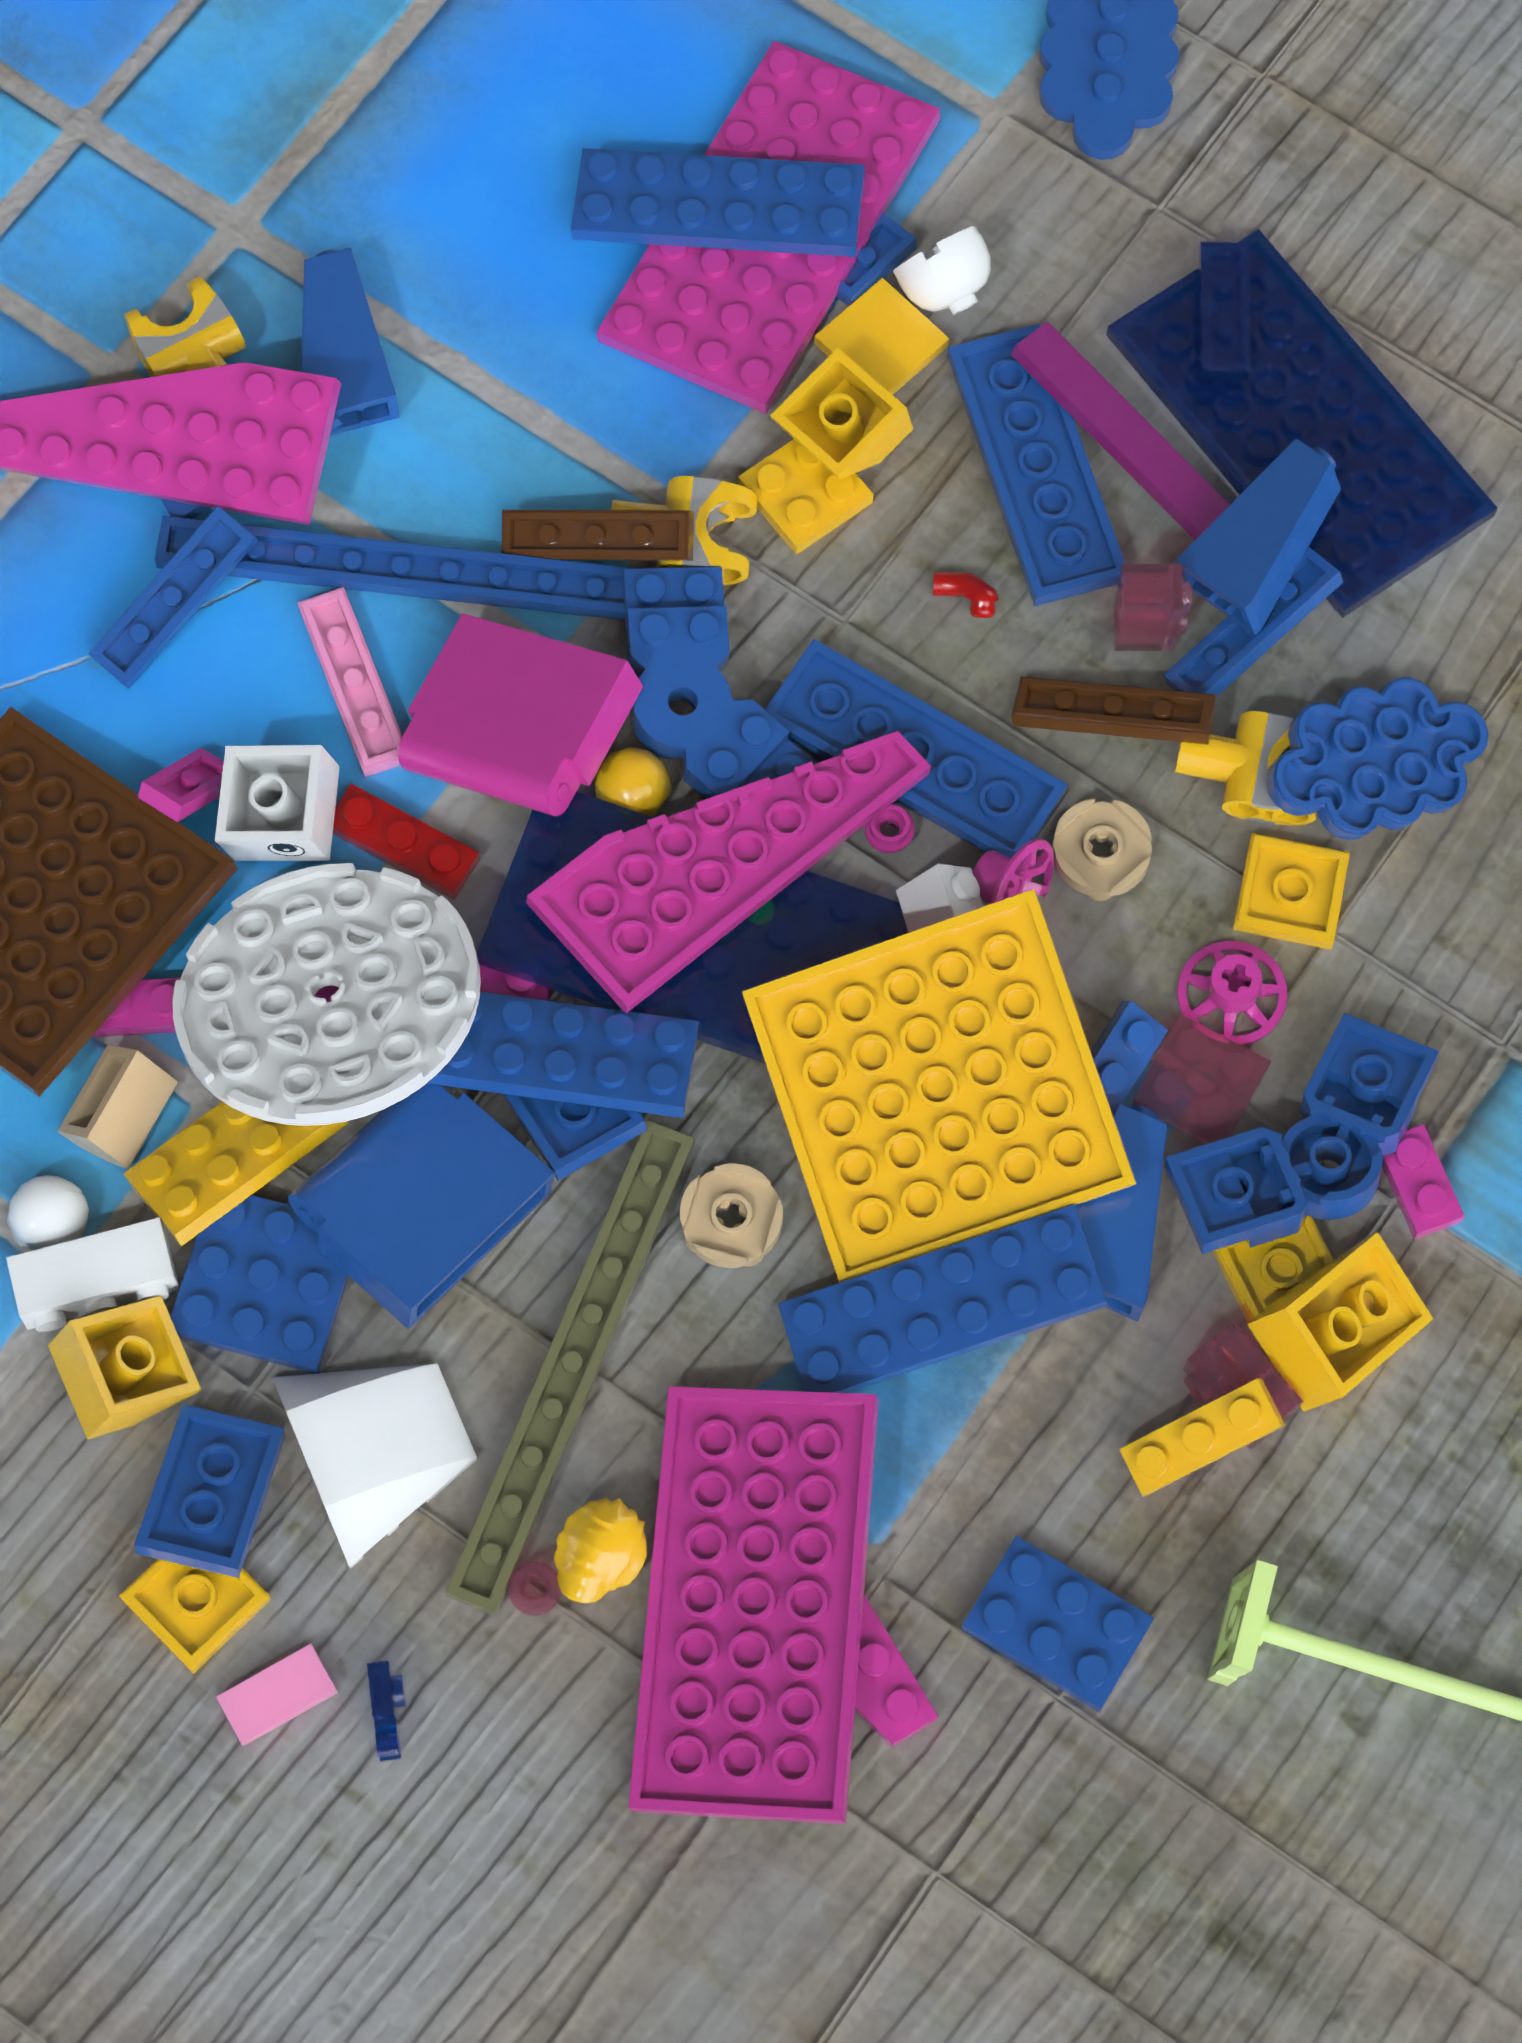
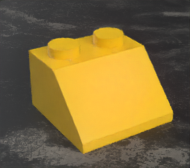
M839 347L770 415L774 422L839 480L881 463L913 430L907 407Z
M162 1296L71 1320L48 1345L87 1440L132 1427L197 1394L201 1390Z

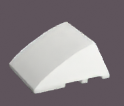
M437 1363L272 1377L350 1569L383 1537L389 1536L399 1528V1524L424 1502H429L477 1460V1456Z

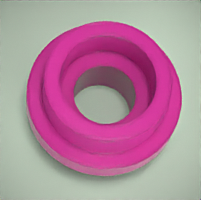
M889 805L865 824V836L868 843L882 853L900 852L909 846L914 837L915 825L913 818L905 809L897 805ZM892 825L899 832L893 837H887L881 833L880 829L883 826Z

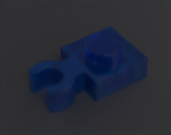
M389 1661L367 1663L377 1756L380 1762L402 1759L397 1724V1708L406 1707L403 1675L393 1676Z

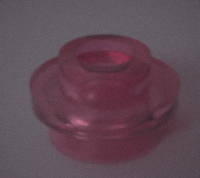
M529 1562L517 1568L512 1574L508 1585L509 1597L515 1608L523 1614L530 1616H540L550 1612L558 1604L562 1593L556 1580L557 1572L542 1562ZM533 1581L541 1582L546 1588L544 1594L536 1599L528 1597L525 1593L527 1585Z

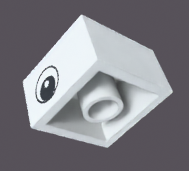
M322 745L225 746L215 842L234 861H330L340 766Z

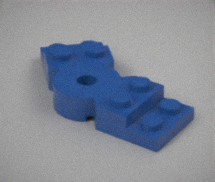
M722 567L624 569L623 593L627 661L643 685L639 696L630 710L631 724L639 741L649 751L659 757L671 760L673 758H683V781L703 799L714 797L767 777L772 780L791 773L795 767L809 762L816 764L788 739L790 732L754 700H732L729 684L721 673L726 667L729 657L727 606H724ZM676 700H682L689 703L694 711L688 715H678L670 709L669 704Z
M1344 1013L1303 1093L1301 1107L1303 1120L1293 1125L1284 1135L1283 1139L1282 1134L1265 1127H1260L1167 1156L1165 1158V1168L1201 1253L1204 1254L1247 1240L1251 1248L1298 1233L1307 1215L1325 1220L1341 1219L1354 1215L1367 1206L1378 1188L1383 1156L1396 1152L1414 1116L1417 1101L1437 1063L1439 1051ZM1331 1160L1340 1166L1337 1168H1326L1318 1162Z

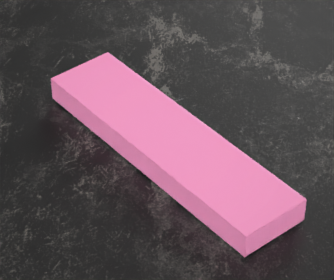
M344 587L298 602L300 614L364 778L400 766L398 750L402 734Z

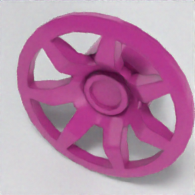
M1034 839L1024 844L1012 858L994 850L986 852L973 870V876L979 884L981 900L992 904L1032 889L1036 891L1037 896L1042 895L1045 898L1050 888L1054 870L1053 849L1046 840ZM1041 849L1043 853L1036 858L1037 850ZM1044 873L1042 883L1032 881V877Z
M1222 941L1202 948L1188 960L1179 977L1177 1000L1185 1021L1203 1038L1226 1046H1240L1262 1039L1277 1026L1287 1004V985L1279 965L1262 949L1240 941ZM1237 951L1248 954L1251 957L1249 958L1241 954H1231L1224 956L1222 952ZM1213 955L1215 966L1211 976L1191 974L1198 963ZM1259 961L1271 972L1276 984H1262V973L1257 965ZM1187 983L1209 993V997L1193 1011L1188 1004L1186 996ZM1278 995L1276 1010L1272 1017L1267 1020L1255 1003L1257 997L1264 998ZM1219 1008L1224 1011L1223 1034L1209 1030L1198 1019L1211 1014ZM1244 1012L1252 1022L1260 1027L1250 1034L1232 1036L1237 1013Z

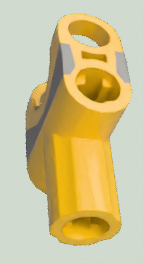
M199 276L186 282L187 290L193 301V309L188 318L179 324L160 326L151 322L146 315L142 317L136 308L124 313V318L137 353L150 377L227 365L225 359L246 349L244 338L223 301Z
M677 476L668 482L665 505L613 500L611 510L694 511L693 561H657L656 568L722 567L723 585L737 584L748 578L750 569L749 559L741 554L729 552V548L719 546L711 540L709 533L715 526L721 523L735 521V518L744 519L755 515L758 507V497L752 490L738 484L713 478Z
M1247 711L1239 716L1235 739L1211 734L1209 744L1180 742L1175 773L1226 783L1222 809L1227 814L1264 824L1290 826L1306 825L1314 822L1317 818V812L1301 816L1284 812L1274 804L1267 790L1266 777L1268 769L1278 757L1291 750L1288 731L1293 718L1261 711Z

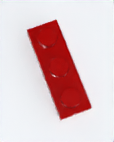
M352 783L335 807L333 834L403 873L419 879L420 882L453 900L456 899L480 861L479 852Z

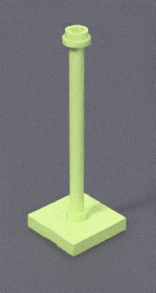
M1256 1560L1232 1578L1207 1678L1209 1681L1228 1686L1235 1682L1238 1677L1252 1671L1258 1646H1261L1264 1641L1522 1721L1521 1698L1269 1621V1614L1266 1613L1278 1568L1276 1565Z

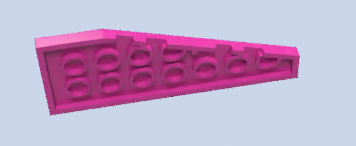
M242 362L0 401V470L211 508L219 506L223 510L310 525L342 383L333 377Z
M899 731L842 750V754L816 764L809 762L795 767L793 772L772 780L767 777L697 802L695 807L666 817L663 814L649 819L646 825L622 832L621 829L607 834L528 894L526 903L627 1014L929 775L931 766Z

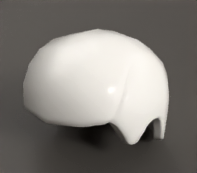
M45 1175L34 1177L22 1184L10 1200L7 1224L18 1245L37 1250L79 1239L86 1230L89 1207L82 1190L74 1183L58 1176Z

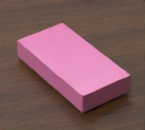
M309 1644L216 1696L240 1743L242 1746H245L338 1692L312 1644Z

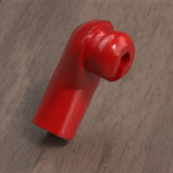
M933 572V596L965 597L971 600L970 613L976 618H991L995 615V601L999 600L997 591L974 573Z

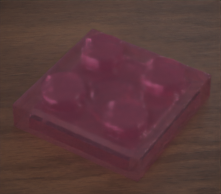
M1180 1014L1134 1097L1132 1105L1150 1109L1159 1116L1160 1120L1206 1144L1232 1136L1271 1061Z

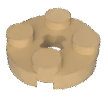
M1095 799L1081 801L1068 809L1057 823L1052 844L1055 868L1065 883L1074 890L1087 894L1093 900L1106 901L1112 896L1126 893L1143 879L1148 870L1152 853L1150 828L1137 810L1122 801L1113 799L1111 803L1104 801L1095 802ZM1096 839L1098 842L1103 843L1109 839L1113 842L1110 850L1112 856H1095L1092 853L1093 845L1090 842Z
M735 1163L716 1166L713 1171L707 1172L701 1177L699 1175L690 1182L683 1194L680 1204V1226L686 1246L709 1264L722 1268L757 1265L773 1249L781 1234L783 1206L780 1197L778 1198L777 1192L771 1186L768 1178L750 1166ZM730 1204L738 1205L739 1215L746 1217L742 1224L736 1223L733 1228L725 1227L723 1219L716 1217L719 1210L727 1211Z

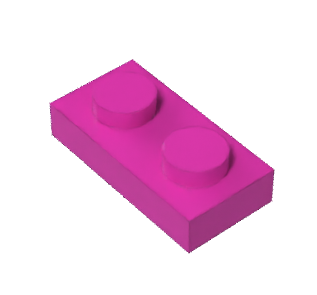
M200 747L143 780L138 798L174 821L179 822L220 797L224 761Z
M1421 1125L1407 1130L1396 1152L1383 1156L1382 1167L1414 1239L1459 1224L1465 1216L1425 1126Z

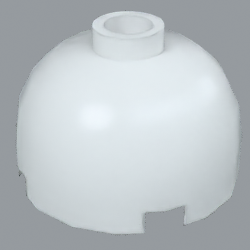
M974 226L936 243L937 246L925 253L920 252L893 270L901 289L912 303L923 310L931 312L949 308L952 314L956 315L978 302L975 293L986 284L991 267L986 243Z

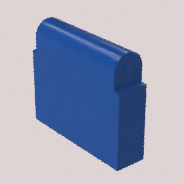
M426 1083L405 1099L381 1110L288 1196V1200L296 1215L319 1236L318 1249L409 1329L550 1195L555 1172L465 1093L456 1099L441 1085Z

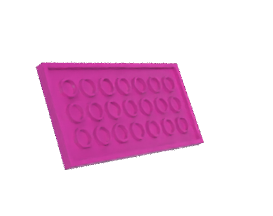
M773 41L704 155L865 165V184L856 257L650 244L596 332L598 342L767 414L837 296L841 281L845 282L857 262L859 251L867 245L872 229L881 214H885L940 121V108Z
M668 1386L628 1809L632 1812L846 1824L879 1399L876 1394Z

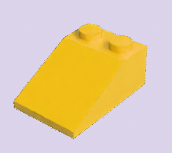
M1376 1232L1279 1297L1247 1325L1299 1406L1305 1412L1343 1398L1434 1318L1379 1233Z

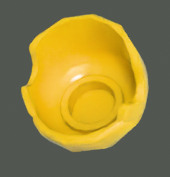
M628 747L611 753L602 762L594 778L598 804L613 819L628 823L656 816L666 799L672 794L669 771L665 764L651 751L635 747Z

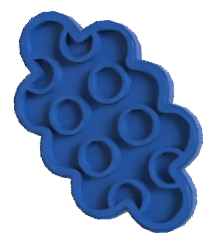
M1048 0L1046 19L1050 29L1043 35L1039 50L1040 62L1047 71L1043 75L1040 84V102L1046 113L1053 118L1073 123L1074 142L1079 150L1087 156L1105 160L1122 155L1131 144L1134 128H1151L1160 124L1169 115L1173 99L1172 86L1169 80L1175 74L1179 61L1178 47L1171 39L1175 33L1179 17L1177 5L1173 0Z
M1410 677L1396 678L1381 688L1379 692L1364 686L1353 687L1342 694L1334 705L1325 702L1312 703L1296 714L1290 723L1288 731L1291 750L1278 757L1268 769L1266 777L1268 794L1274 804L1286 813L1301 816L1317 812L1325 829L1335 837L1345 840L1360 839L1373 831L1377 825L1390 830H1401L1418 820L1423 811L1430 814L1443 813L1461 801L1466 793L1468 783L1464 766L1481 756L1487 747L1489 736L1487 726L1480 713L1470 705L1459 701L1446 702L1439 705L1429 687L1421 681Z

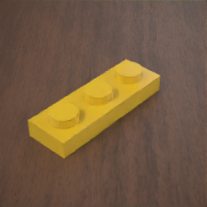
M1257 1378L1119 1450L1142 1497L1286 1425L1263 1379Z

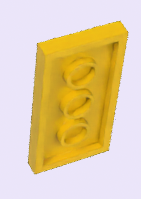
M222 1101L123 1174L132 1188L157 1218L160 1217L162 1224L177 1242L183 1246L341 1130L349 1122L309 1126L280 1124L249 1116Z

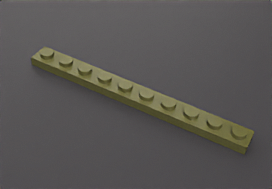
M649 1120L646 1121L647 1131L641 1133L445 1592L448 1598L494 1616L497 1615L695 1145L694 1137Z

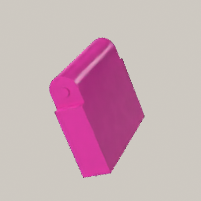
M462 613L407 710L412 720L400 741L398 750L399 763L404 770L545 814L559 816L570 805L580 784L590 786L639 696L643 685L629 662L625 659Z

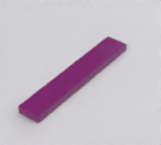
M1048 321L1015 345L1011 355L1194 540L1230 506Z

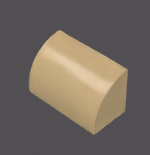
M107 1044L57 1132L87 1152L109 1163L129 1169L178 1081L138 1050Z

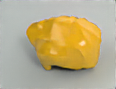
M607 1497L598 1501H588L584 1506L578 1508L567 1517L563 1530L557 1536V1549L554 1553V1562L558 1569L556 1580L562 1594L572 1601L584 1604L592 1603L601 1599L608 1591L629 1585L637 1577L647 1556L646 1537L643 1531L645 1522L638 1518L635 1510L625 1506L621 1498L612 1502Z

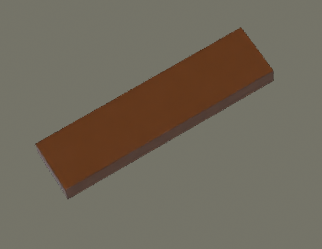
M502 510V554L555 560L693 561L694 511Z
M1021 676L1011 717L1013 726L1209 744L1217 700L1216 694Z

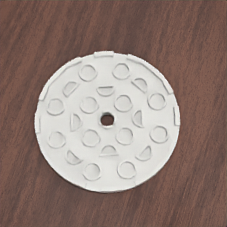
M353 863L313 866L292 871L270 879L231 902L233 909L223 916L214 926L208 923L196 937L186 953L188 962L181 979L176 980L174 986L173 1021L176 1035L186 1061L204 1087L230 1107L249 1116L280 1124L309 1126L346 1122L381 1111L405 1099L435 1077L458 1051L471 1028L480 999L481 978L480 966L469 930L458 911L444 896L438 897L422 887L419 879L386 867H383L381 872L355 870ZM332 985L339 988L331 996V1002H327L325 998L315 997V993L325 986Z

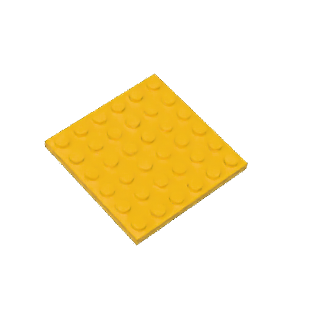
M1034 889L742 991L839 1283L1073 1204L1078 1205L1137 1185Z

